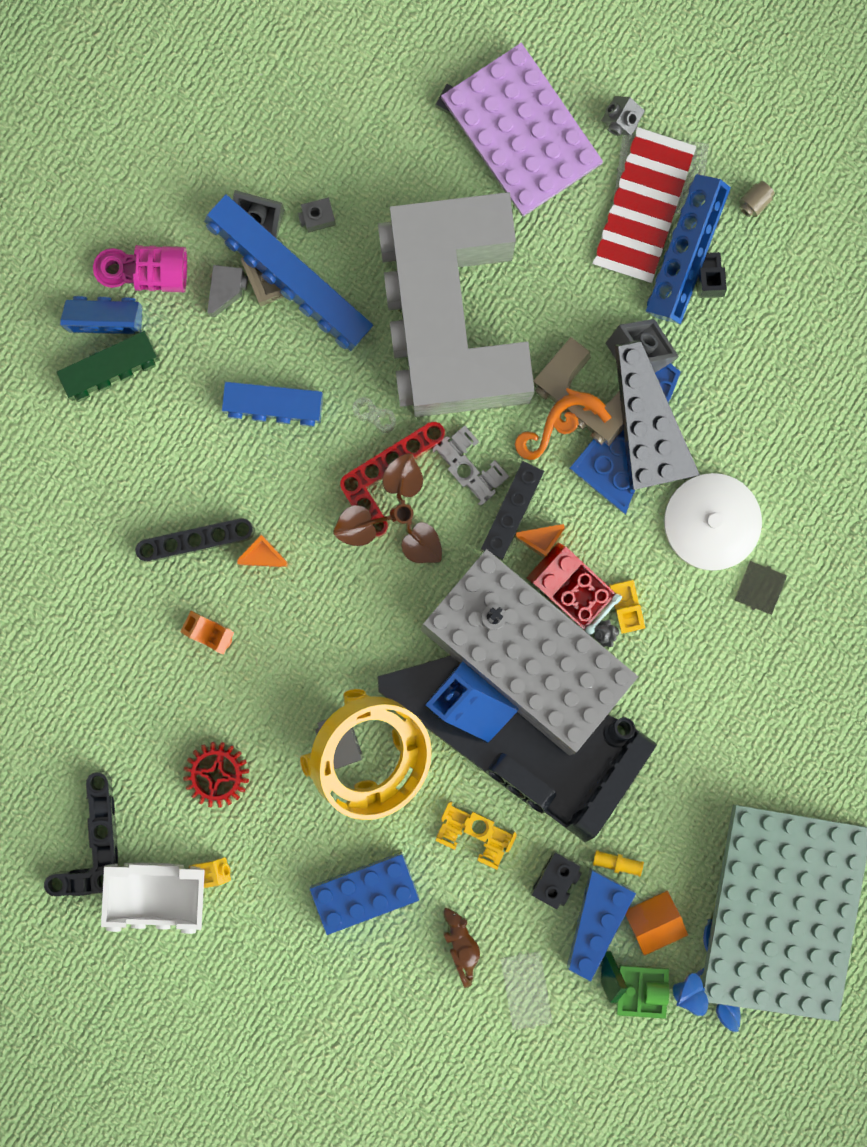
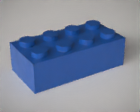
M403 852L311 885L310 887L326 935L419 901V895Z

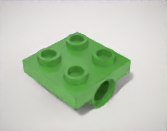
M619 965V970L628 989L617 1002L616 1014L619 1016L666 1019L669 1003V968Z

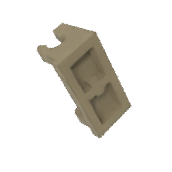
M244 257L240 258L261 307L284 297L280 292L281 289L274 283L269 284L256 267H250L243 260Z

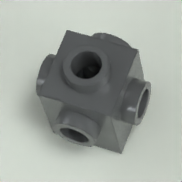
M614 96L612 102L606 108L601 121L608 126L607 130L613 135L631 136L636 130L645 110L631 97Z

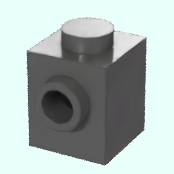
M329 197L301 204L302 212H299L298 215L301 227L306 226L308 233L336 226Z

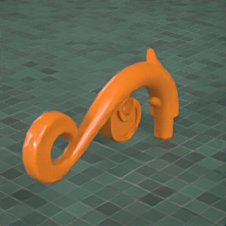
M566 388L569 395L557 401L547 416L539 448L536 451H530L527 448V441L530 439L537 441L539 436L534 432L526 431L519 434L516 438L515 448L517 453L524 459L535 460L544 453L554 427L562 434H570L575 431L579 421L574 413L566 412L564 415L566 421L561 419L562 412L568 407L574 405L584 406V411H592L594 415L597 414L606 423L612 418L605 409L606 405L592 394Z

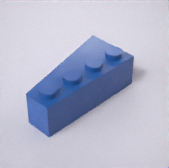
M592 868L589 870L583 902L567 963L570 971L589 981L592 980L636 895L634 890Z

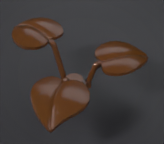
M408 453L392 461L383 474L382 482L385 491L391 494L397 493L396 497L399 502L398 505L391 508L390 515L371 520V513L368 509L360 505L350 506L339 516L333 534L345 544L363 546L372 542L376 537V530L373 524L392 520L396 524L406 523V531L409 534L402 539L401 543L404 556L415 563H439L442 560V547L438 534L431 525L423 522L417 523L411 530V520L414 512L411 506L405 504V500L401 497V495L404 497L415 496L420 492L423 485L422 472L413 454Z

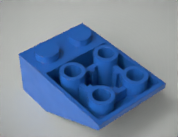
M463 661L426 703V706L445 722L487 742L519 710Z

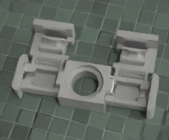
M463 426L451 437L452 440L450 442L448 441L450 437H445L440 444L434 446L433 452L438 451L450 465L448 470L463 487L467 485L480 500L478 504L483 505L495 495V489L510 476L496 460L490 464L492 467L485 472L483 470L482 474L478 476L480 471L466 455H461L463 453L466 454L468 452L466 449L472 444L473 446L478 444L479 440L467 426ZM465 432H466V434L470 437V439L473 441V443H472V442L468 439V437L464 434ZM461 464H467L471 468V474L467 478H462L458 475L457 470ZM493 466H495V468L502 474V476L499 475V473L493 468Z

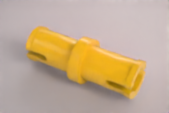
M596 850L593 866L612 869L614 873L618 874L620 871L641 877L644 861L625 858L623 854L619 853L616 856Z

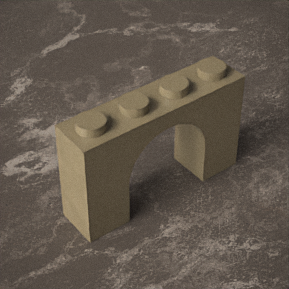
M570 337L534 379L535 392L545 400L550 398L555 404L564 396L569 395L566 388L570 389L574 377L591 359L590 352ZM619 391L606 404L605 409L612 417L606 423L597 414L594 415L592 411H584V407L579 405L568 407L562 412L563 415L566 412L574 413L578 417V427L582 430L587 428L592 432L590 436L600 445L604 442L610 446L624 430Z

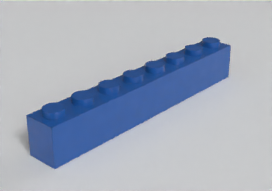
M227 194L207 214L204 220L207 229L214 235H220L225 240L226 246L234 252L238 251L244 257L245 263L252 268L256 267L269 284L274 283L281 289V294L287 300H293L298 304L299 310L305 316H311L318 322V327L323 332L332 334L340 347L352 351L374 326Z

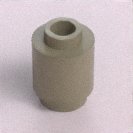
M760 181L758 184L755 183L739 200L741 205L739 209L747 217H757L773 200L774 190L764 181Z

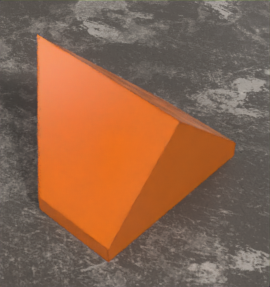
M564 524L521 531L515 533V538L544 558L565 528Z
M262 535L237 561L238 565L288 567V562Z

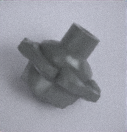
M601 620L598 626L595 627L594 638L603 647H613L614 641L617 640L616 636L619 635V629L611 625L610 620Z

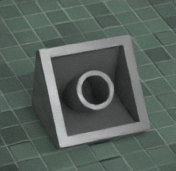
M235 190L233 201L277 239L285 211L283 204Z

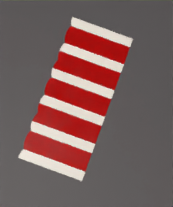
M637 127L636 137L632 141L630 148L631 153L626 159L625 171L621 175L619 188L614 196V205L609 211L608 222L603 229V238L598 245L597 256L592 264L652 283L696 146Z

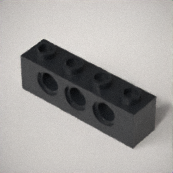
M522 461L480 551L485 552L487 549L499 560L504 559L544 474V470Z

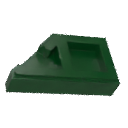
M606 951L602 959L601 985L609 1003H617L628 988L612 952Z

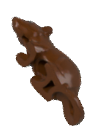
M445 908L444 918L450 926V933L444 932L443 934L447 944L452 943L453 948L450 949V953L464 988H468L472 985L473 970L480 959V948L466 928L467 919L462 918L457 912Z

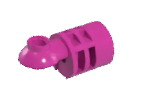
M136 245L134 255H129L120 249H105L95 258L93 273L99 283L110 288L120 287L128 283L134 284L135 291L162 290V292L184 293L187 284L186 247L180 246L156 247L154 245ZM118 264L119 271L116 274H109L108 268L110 265Z

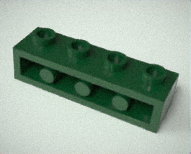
M143 331L69 365L56 373L67 397L72 401L80 402L89 398V393L98 390L102 392L111 388V383L119 379L121 382L131 379L136 371L141 369L148 371L156 366L155 363L160 361L149 335L146 331Z

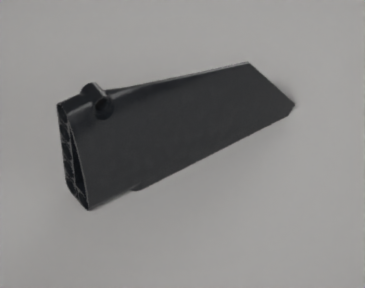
M452 656L377 677L378 692L381 695L403 705L416 715L430 732L531 808L540 813H546L583 842L592 840L601 831L657 746V743L635 728L634 722L627 717L616 719L609 715L604 718L581 748L570 756L518 712L489 742L482 740L445 722L426 706V703L435 691L460 665ZM618 725L624 728L625 735H621L618 732Z

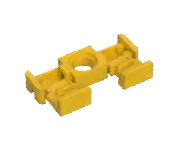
M450 801L441 817L442 822L445 819L447 821L445 824H442L435 841L455 850L458 844L455 841L458 835H462L463 832L483 842H486L488 839V842L483 845L486 847L483 855L479 854L477 861L497 870L504 853L510 851L517 836L516 832L514 831L511 834L494 826V821L473 811L471 814L452 806L453 802ZM476 820L484 821L486 824L485 831L479 834L475 833L472 830L473 822ZM442 837H444V838H446V839H448V840H451V841H453L454 843L448 842V841L442 839ZM483 856H484V857H487V858L493 860L494 863L491 862V861H489V860H486V859H484V858H482V857H483Z

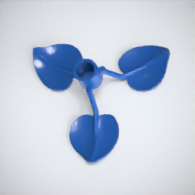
M707 919L708 923L704 929L703 942L706 951L708 950L712 919ZM704 968L697 973L689 974L684 982L673 985V996L677 1001L676 1005L696 1016L705 1015L708 1009V998L704 992L705 988L703 987L702 980L699 977L703 974ZM718 1004L716 1013L720 1022L730 1031L738 1032L741 1021L740 1007Z

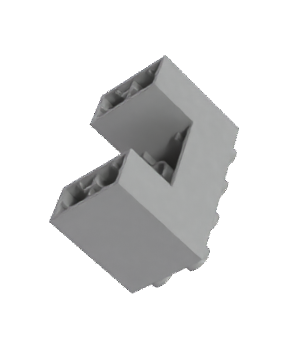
M510 192L391 206V222L378 223L383 263L396 261L397 271L384 272L388 310L402 309L403 320L390 322L394 359L408 357L409 365L408 370L396 371L400 407L413 405L415 417L530 404L534 394V383L528 342L468 349L458 270L459 267L512 261L516 238Z

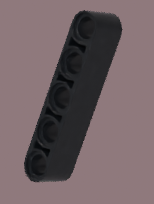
M239 518L144 539L137 544L135 552L140 560L155 562L248 541L254 536L255 528L249 520ZM242 523H246L249 526V532L246 536H239L237 534V527ZM217 529L225 531V538L220 542H216L213 538V533ZM193 534L201 536V544L197 547H192L189 542ZM170 539H175L178 543V547L174 552H168L166 549V543ZM151 544L154 548L153 555L146 558L143 556L142 549L145 545Z

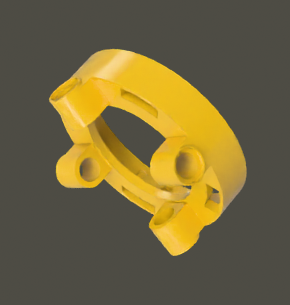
M351 689L343 694L344 706L334 712L319 730L311 753L301 755L300 764L304 775L313 780L321 796L340 813L360 820L378 819L404 807L420 790L430 768L431 742L421 720L400 703L389 698L370 697L362 689ZM389 710H394V711H396V713H398V714H400L402 717H404L403 720H402L399 716H397L395 713H393V712H391V711H389ZM367 720H381L391 724L395 728L392 730L394 745L401 752L397 766L392 774L379 785L371 780L356 783L354 785L355 789L341 784L334 771L333 759L335 749L342 736L356 724ZM411 767L413 770L409 778L400 789H397L396 787L404 779ZM331 791L336 793L341 798L347 800V802L344 803L340 801L338 798L335 802V800L332 798L330 794Z

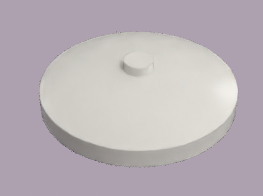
M703 474L686 481L673 493L664 514L665 535L672 550L687 564L703 570H722L740 563L756 546L762 528L760 507L753 493L742 482L724 474Z

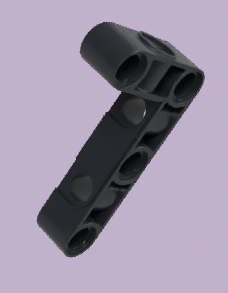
M105 771L92 773L86 780V799L89 802V818H87L89 848H92L93 867L59 871L51 874L44 882V889L51 896H82L103 893L100 877L104 874V866L118 864L112 779ZM96 776L102 777L105 781L102 789L94 786L93 782ZM99 825L106 826L108 829L107 837L103 838L97 834V827ZM53 878H58L62 881L61 890L53 888Z

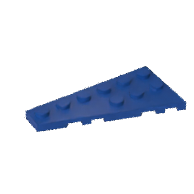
M671 363L655 373L668 403L681 373ZM623 430L610 446L604 442L600 445L593 439L569 469L626 515L635 490L631 489L629 485Z

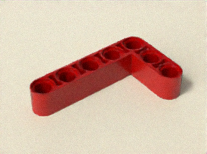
M430 422L345 474L340 481V487L351 506L358 505V502L362 499H367L371 502V508L369 509L371 520L384 517L367 489L383 479L384 471L389 465L386 462V457L391 453H395L399 457L411 453L407 450L406 446L409 441L415 440L420 444V449L411 454H413L414 459H417L442 442L445 436L444 427L438 422ZM430 428H437L440 430L441 436L436 440H431L427 436V432ZM369 466H375L379 469V474L376 478H368L365 475V471ZM348 479L358 481L356 490L348 491L345 489V483ZM387 521L383 522L384 528L381 532L376 533V537H382L387 533Z

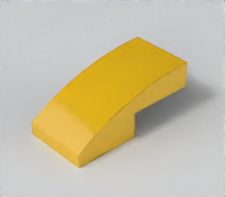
M634 580L609 584V587L616 594L618 593L622 596L621 601L614 605L621 634L645 629Z

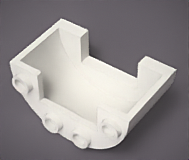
M124 863V867H118V864L104 866L101 927H106V931L118 932L121 931V928H126V924H131V928L135 929L146 928V925H156V929H170V925H176V929H181V933H196V930H201L204 869L190 866V869H184V865L169 863Z

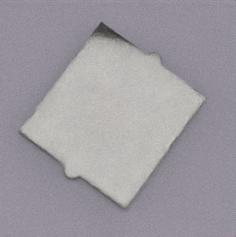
M749 561L734 600L750 606L751 610L757 609L772 615L787 575L772 570L771 566L765 567Z

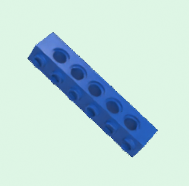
M696 174L693 182L690 184L689 194L681 208V216L677 227L672 233L670 246L664 255L662 268L656 277L654 290L647 302L646 312L658 319L681 325L698 279L700 268H702L731 188L721 179Z

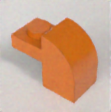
M190 611L180 631L187 637L223 655L231 645L234 634L231 629L193 611Z

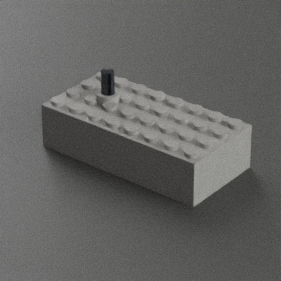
M487 549L428 617L420 629L457 662L461 663L463 661L519 709L517 712L569 756L575 754L639 677Z

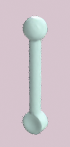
M618 593L613 596L612 601L591 625L585 628L587 634L592 635L595 632L594 628L613 606L621 601L622 596Z

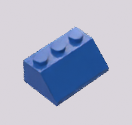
M74 296L73 300L65 301L60 325L69 333L136 335L141 333L142 305L136 302L135 298H121V301H112V298L97 297V301H89L87 297Z

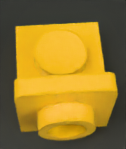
M226 857L190 865L204 869V888L219 886L231 881L230 867L227 864Z

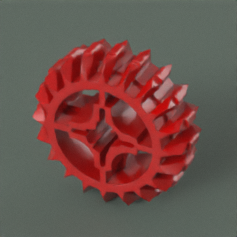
M211 742V750H208V747L203 744L201 745L202 754L198 750L193 751L197 758L196 760L191 757L187 759L193 766L184 767V771L191 772V775L183 777V780H191L192 784L186 786V790H191L192 788L196 790L191 795L192 798L197 797L199 794L202 796L199 804H203L206 799H209L208 807L210 808L213 807L214 801H217L218 808L223 807V799L227 805H231L232 800L230 796L238 800L240 795L236 791H246V788L240 784L241 782H249V779L242 777V774H247L250 770L241 768L242 765L247 763V760L238 761L237 758L242 755L241 751L235 755L231 754L234 750L233 745L227 751L224 750L225 742L220 743L219 749L216 748L215 742ZM209 755H217L211 768H199L204 758ZM224 757L232 762L236 775L225 770ZM218 767L219 773L222 772V776L227 777H221L215 782L209 772H214ZM197 775H201V777H205L209 781V792L201 787ZM221 782H235L229 792L216 795Z

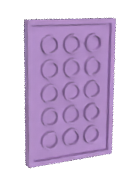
M522 42L441 95V99L506 193L510 192L511 201L522 217L603 163L601 157Z

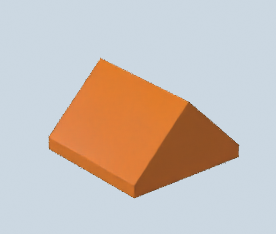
M668 891L628 908L625 914L644 956L688 936L683 920Z

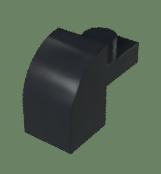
M720 252L706 254L696 281L698 298L724 297L726 294L725 267L721 265Z

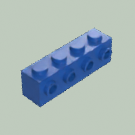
M225 382L222 412L228 414L227 418L242 419L243 415L252 416L253 421L266 422V418L276 419V423L290 424L292 420L300 421L302 426L314 427L315 423H321L323 393L321 391Z

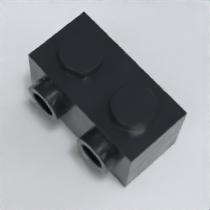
M553 850L530 892L531 895L555 909H558L560 905L564 906L570 896V893L567 892L571 884L576 885L581 877L582 872L579 871L581 868L580 864Z

